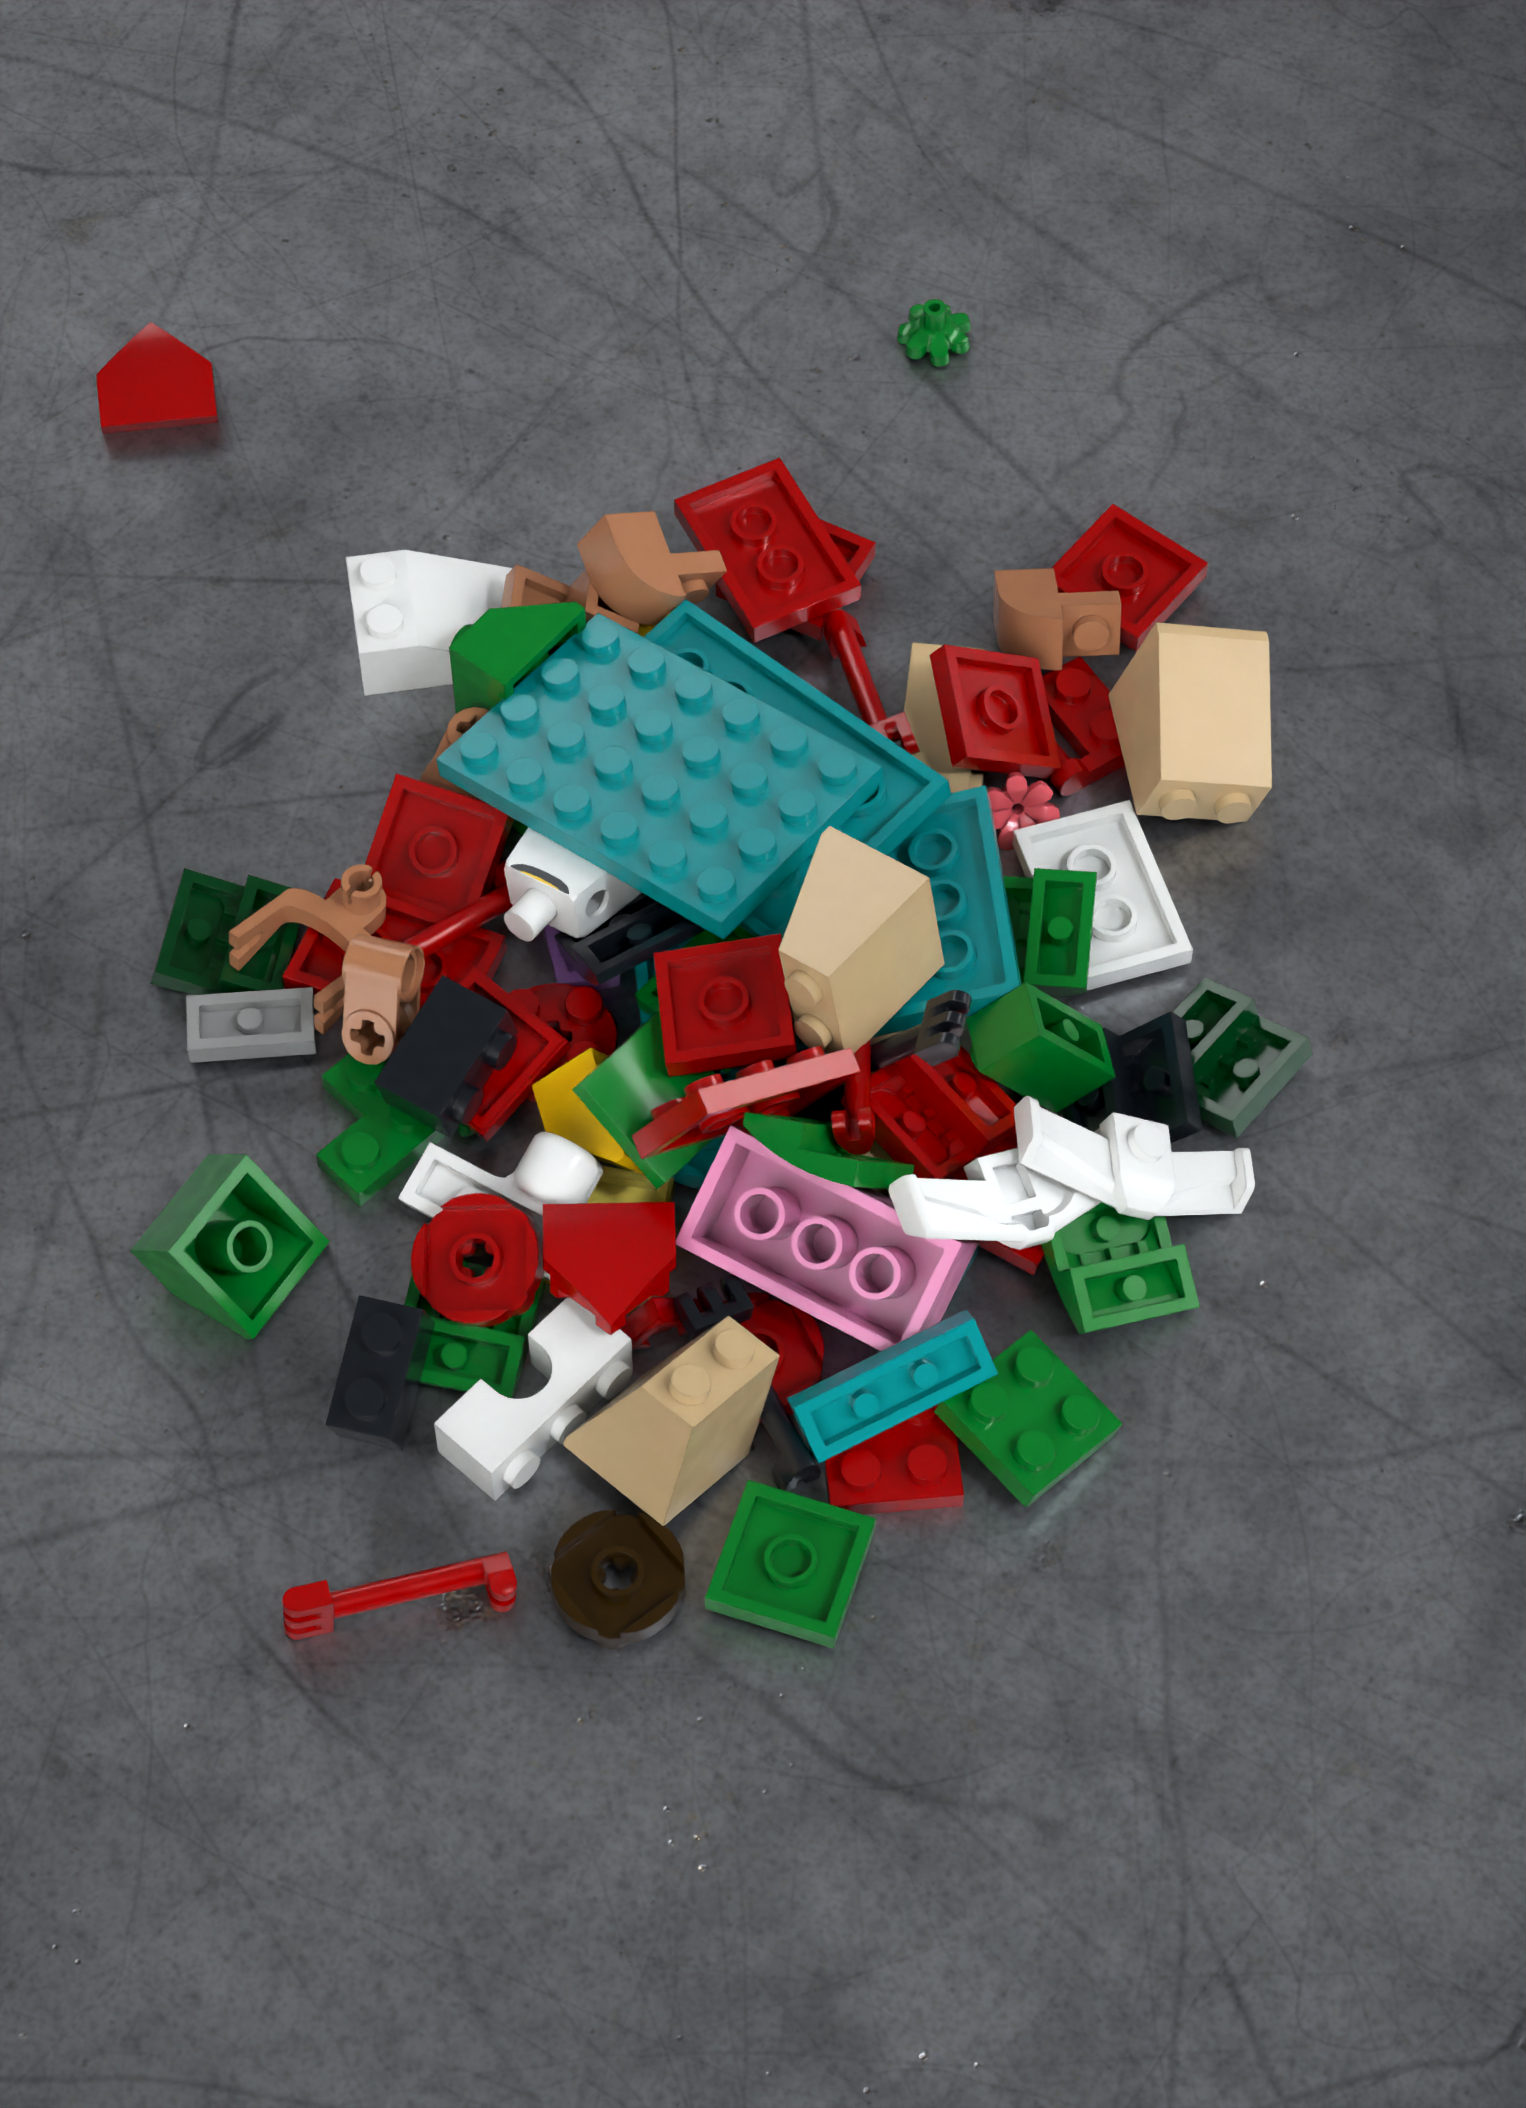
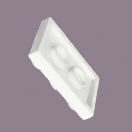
M1130 800L1013 830L1012 845L1025 877L1033 878L1034 868L1097 872L1087 991L1191 963L1193 948Z

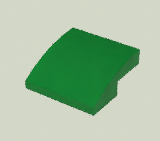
M1034 868L1033 878L1003 876L1021 983L1027 982L1053 998L1087 993L1097 872Z
M660 1010L645 1021L623 1044L602 1060L572 1089L656 1189L665 1184L712 1140L710 1139L645 1159L640 1158L631 1135L653 1121L650 1113L651 1110L668 1101L686 1097L683 1089L687 1085L715 1074L711 1070L669 1077L665 1065Z
M745 1112L743 1126L760 1143L788 1163L823 1179L852 1187L889 1189L891 1183L902 1176L911 1175L914 1172V1164L848 1153L836 1143L831 1122Z
M1101 1202L1055 1232L1052 1240L1041 1244L1058 1293L1079 1334L1200 1307L1185 1244L1172 1246L1165 1216H1154L1150 1220L1119 1214L1115 1208Z
M463 1261V1267L473 1270L475 1277L484 1275L485 1269L490 1267ZM411 1275L404 1305L424 1309L435 1322L420 1383L466 1393L482 1379L499 1394L508 1398H514L529 1351L528 1334L535 1328L547 1283L545 1279L542 1278L541 1284L535 1292L534 1302L525 1313L512 1316L505 1322L494 1326L479 1327L453 1322L432 1308L428 1300L421 1295Z

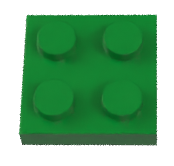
M1032 1330L1028 1331L992 1360L998 1372L997 1375L939 1403L934 1411L1025 1508L1111 1440L1123 1424Z
M748 1480L705 1595V1609L834 1649L876 1530V1518Z

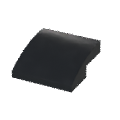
M641 893L586 937L574 938L564 932L554 937L561 955L569 965L591 984L600 985L653 958V953L666 951L706 929Z
M1170 1011L1120 1036L1104 1027L1103 1032L1116 1078L1062 1109L1063 1118L1094 1132L1100 1128V1124L1109 1115L1115 1112L1168 1125L1170 1143L1202 1131L1186 1020Z

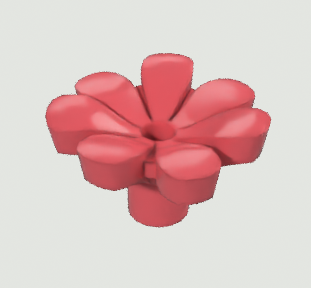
M1013 772L1008 774L1006 785L1002 789L998 787L987 789L992 806L995 830L998 829L997 842L1001 849H1014L1012 845L1013 830L1059 819L1060 817L1059 809L1054 804L1047 802L1052 798L1053 791L1044 781L1040 780L1027 786V780L1022 773Z

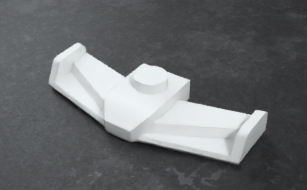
M1025 1096L1014 1106L1019 1164L1113 1207L1119 1214L1150 1220L1154 1216L1241 1214L1254 1191L1255 1180L1249 1148H1237L1234 1151L1172 1152L1169 1128L1165 1124L1113 1112L1100 1124L1101 1135L1041 1108L1038 1100L1030 1096Z
M1100 1128L1094 1131V1133L1101 1135ZM1018 1148L973 1160L963 1167L968 1180L917 1178L915 1174L902 1176L889 1185V1195L905 1234L926 1239L998 1241L1018 1250L1047 1243L1054 1238L1055 1232L1101 1203L1020 1165Z

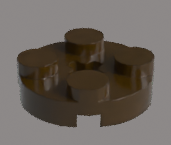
M601 1510L589 1514L574 1523L562 1535L554 1552L555 1559L551 1567L553 1601L559 1614L577 1633L595 1640L598 1645L607 1649H619L627 1643L645 1640L661 1631L674 1618L686 1595L684 1554L678 1540L665 1525L662 1526L651 1516L637 1512L638 1517L628 1514L616 1515L615 1510ZM611 1564L618 1570L626 1569L628 1566L632 1567L635 1572L630 1577L631 1585L621 1590L617 1587L613 1589L603 1585L607 1580L604 1568Z

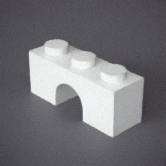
M570 1297L562 1301L528 1334L530 1362L549 1380L540 1392L523 1399L508 1398L496 1392L480 1379L434 1423L438 1452L494 1501L510 1486L513 1489L523 1486L539 1467L540 1457L557 1441L560 1444H564L565 1437L585 1422L587 1418L586 1413L603 1397L609 1400L620 1393L632 1376L631 1338L620 1329L612 1335L606 1333L596 1325L595 1315Z

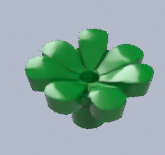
M939 299L928 300L924 305L917 304L912 306L908 314L910 322L901 324L897 333V341L901 344H907L905 353L908 357L917 360L922 358L926 352H930L931 364L937 367L949 364V349L957 354H964L970 349L969 338L965 335V333L971 330L969 317L965 313L952 314L951 307Z

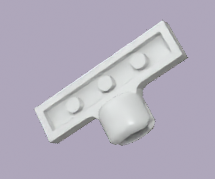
M540 1132L534 1136L515 1172L505 1178L494 1176L430 1142L398 1199L407 1206L433 1219L436 1214L443 1210L441 1206L452 1198L471 1193L495 1195L529 1216L536 1225V1229L543 1241V1204L587 1203L603 1174V1168L590 1152L562 1136L549 1132ZM544 1271L543 1278L550 1281V1274Z

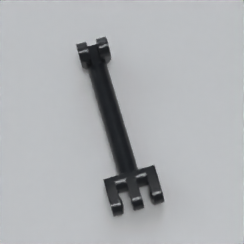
M951 990L928 1000L922 1023L871 1045V1073L914 1054L932 1067L958 1056L961 1046L959 1036L963 1035L967 1019L964 1015L969 1013L972 1002L971 996L961 990ZM809 1048L800 1049V1050L797 1051V1053H799V1052H801V1051H804V1050H806V1049H809Z
M730 1274L720 1279V1287L727 1301L726 1303H723L717 1290L711 1283L696 1289L698 1301L703 1309L701 1313L688 1292L673 1297L675 1311L691 1341L727 1316H730L738 1323L751 1319L754 1305L737 1276ZM771 1384L760 1419L781 1455L772 1468L775 1485L778 1489L789 1491L796 1488L799 1480L808 1483L818 1479L821 1469L801 1438Z

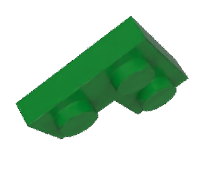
M348 1053L321 1076L323 1088L347 1109L357 1121L316 1153L318 1167L361 1207L423 1155L430 1142L436 1145L446 1136L385 1102L374 1082L389 1058L376 1065L364 1064Z

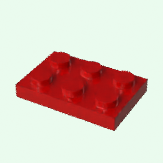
M780 457L674 499V515L697 552L720 551L727 572L717 581V584L754 643L861 599V583Z
M334 878L324 900H327L341 887V879ZM386 895L385 921L371 936L403 942L448 916ZM308 927L283 974L285 989L313 987L314 995L342 975L343 960L346 952L322 933ZM479 927L425 958L424 974L420 989V1009L442 975L459 983L475 966L492 980L507 950L506 936Z
M816 1046L791 1056L786 1060L787 1065L775 1068L772 1060H765L740 1070L735 1074L736 1079L723 1082L721 1074H713L687 1085L683 1089L686 1097L668 1101L651 1110L650 1113L653 1121L631 1135L640 1158L645 1159L726 1136L730 1125L743 1126L745 1112L794 1116L861 1072L852 1049L847 1048L825 1054L822 1046Z

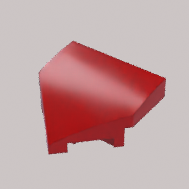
M152 322L137 333L96 374L100 424L103 434L219 423L212 363Z
M674 1202L543 1204V1270L550 1274V1293L558 1299L570 1297L595 1315L596 1325L606 1333L612 1335L626 1324V1314L650 1296L662 1297L669 1292L670 1272L676 1268Z

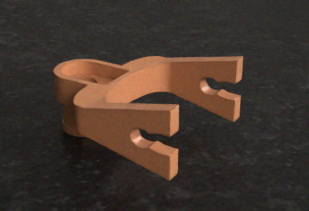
M359 864L349 867L341 877V887L327 900L304 889L290 888L285 890L281 895L229 931V944L234 947L229 952L230 965L240 971L278 928L288 922L304 924L317 930L346 952L350 941L355 935L364 934L371 936L385 921L386 894L382 888L380 873L376 871L371 878V866ZM342 975L314 995V1008L319 1011L314 1016V1028L323 1035L343 1014L344 983Z

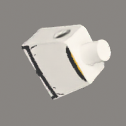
M528 827L505 863L504 872L510 903L513 906L505 913L504 921L508 929L516 937L528 942L532 941L546 925L554 927L574 938H582L593 932L642 892Z

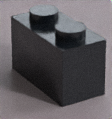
M442 975L374 1083L388 1105L451 1138L460 1123H469L477 1113L484 1095L481 1089L493 1070L500 1071L511 1059L517 1045V1037L515 1035L518 1031L507 1009Z
M359 1295L325 1424L339 1437L403 1450L435 1322L424 1309Z

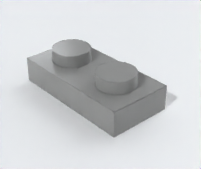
M313 987L186 996L187 1052L190 1063L317 1054Z

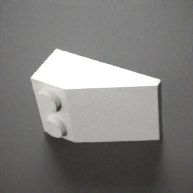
M410 550L346 557L364 696L452 685L449 647L454 636L463 626L467 624L473 625L488 609L501 608L505 577L512 568Z

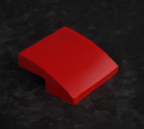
M960 1046L958 1056L933 1067L914 1054L871 1074V1107L875 1114V1140L894 1161L914 1164L913 1174L917 1178L953 1179L964 1171V1166L986 1155L1016 1130L1014 1106L1016 1104L992 1078L979 1072L974 1066L970 1054L962 1046ZM844 1095V1097L842 1098V1100L840 1101L844 1106H845V1095Z

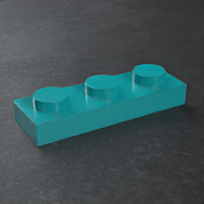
M965 1309L787 1398L807 1445L819 1464L997 1375L998 1372L974 1317Z

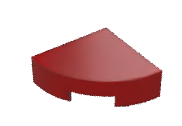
M651 1297L626 1318V1324L620 1328L622 1332L631 1338L632 1350L650 1347L648 1341L650 1336L677 1327L680 1336L687 1334L675 1311L673 1298ZM693 1299L700 1313L703 1312L698 1299Z

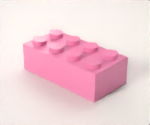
M732 1125L729 1127L676 1238V1245L879 1351H883L941 1321L978 1245V1242L974 1240L926 1239L907 1235L902 1229L890 1197L872 1188L852 1187L812 1175L774 1154L760 1143L744 1126Z

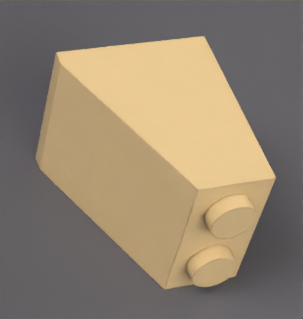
M1156 622L1108 695L1136 814L1162 816L1169 820L1192 818L1218 820L1226 824L1247 822L1272 788L1270 654L1267 632Z
M831 826L820 836L779 947V955L785 977L784 984L788 992L794 1018V1030L800 1040L809 1048L822 1046L823 1050L828 1053L851 1048L854 1054L944 965L929 877Z
M727 1316L648 1370L565 1437L563 1446L664 1526L749 1455L780 1355L730 1316Z

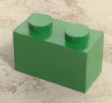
M1027 982L967 1018L972 1042L970 1056L979 1072L1016 1091L1023 1098L1030 1096L1038 1100L1041 1106L1054 1113L1059 1112L1108 1081L1116 1078L1102 1025Z

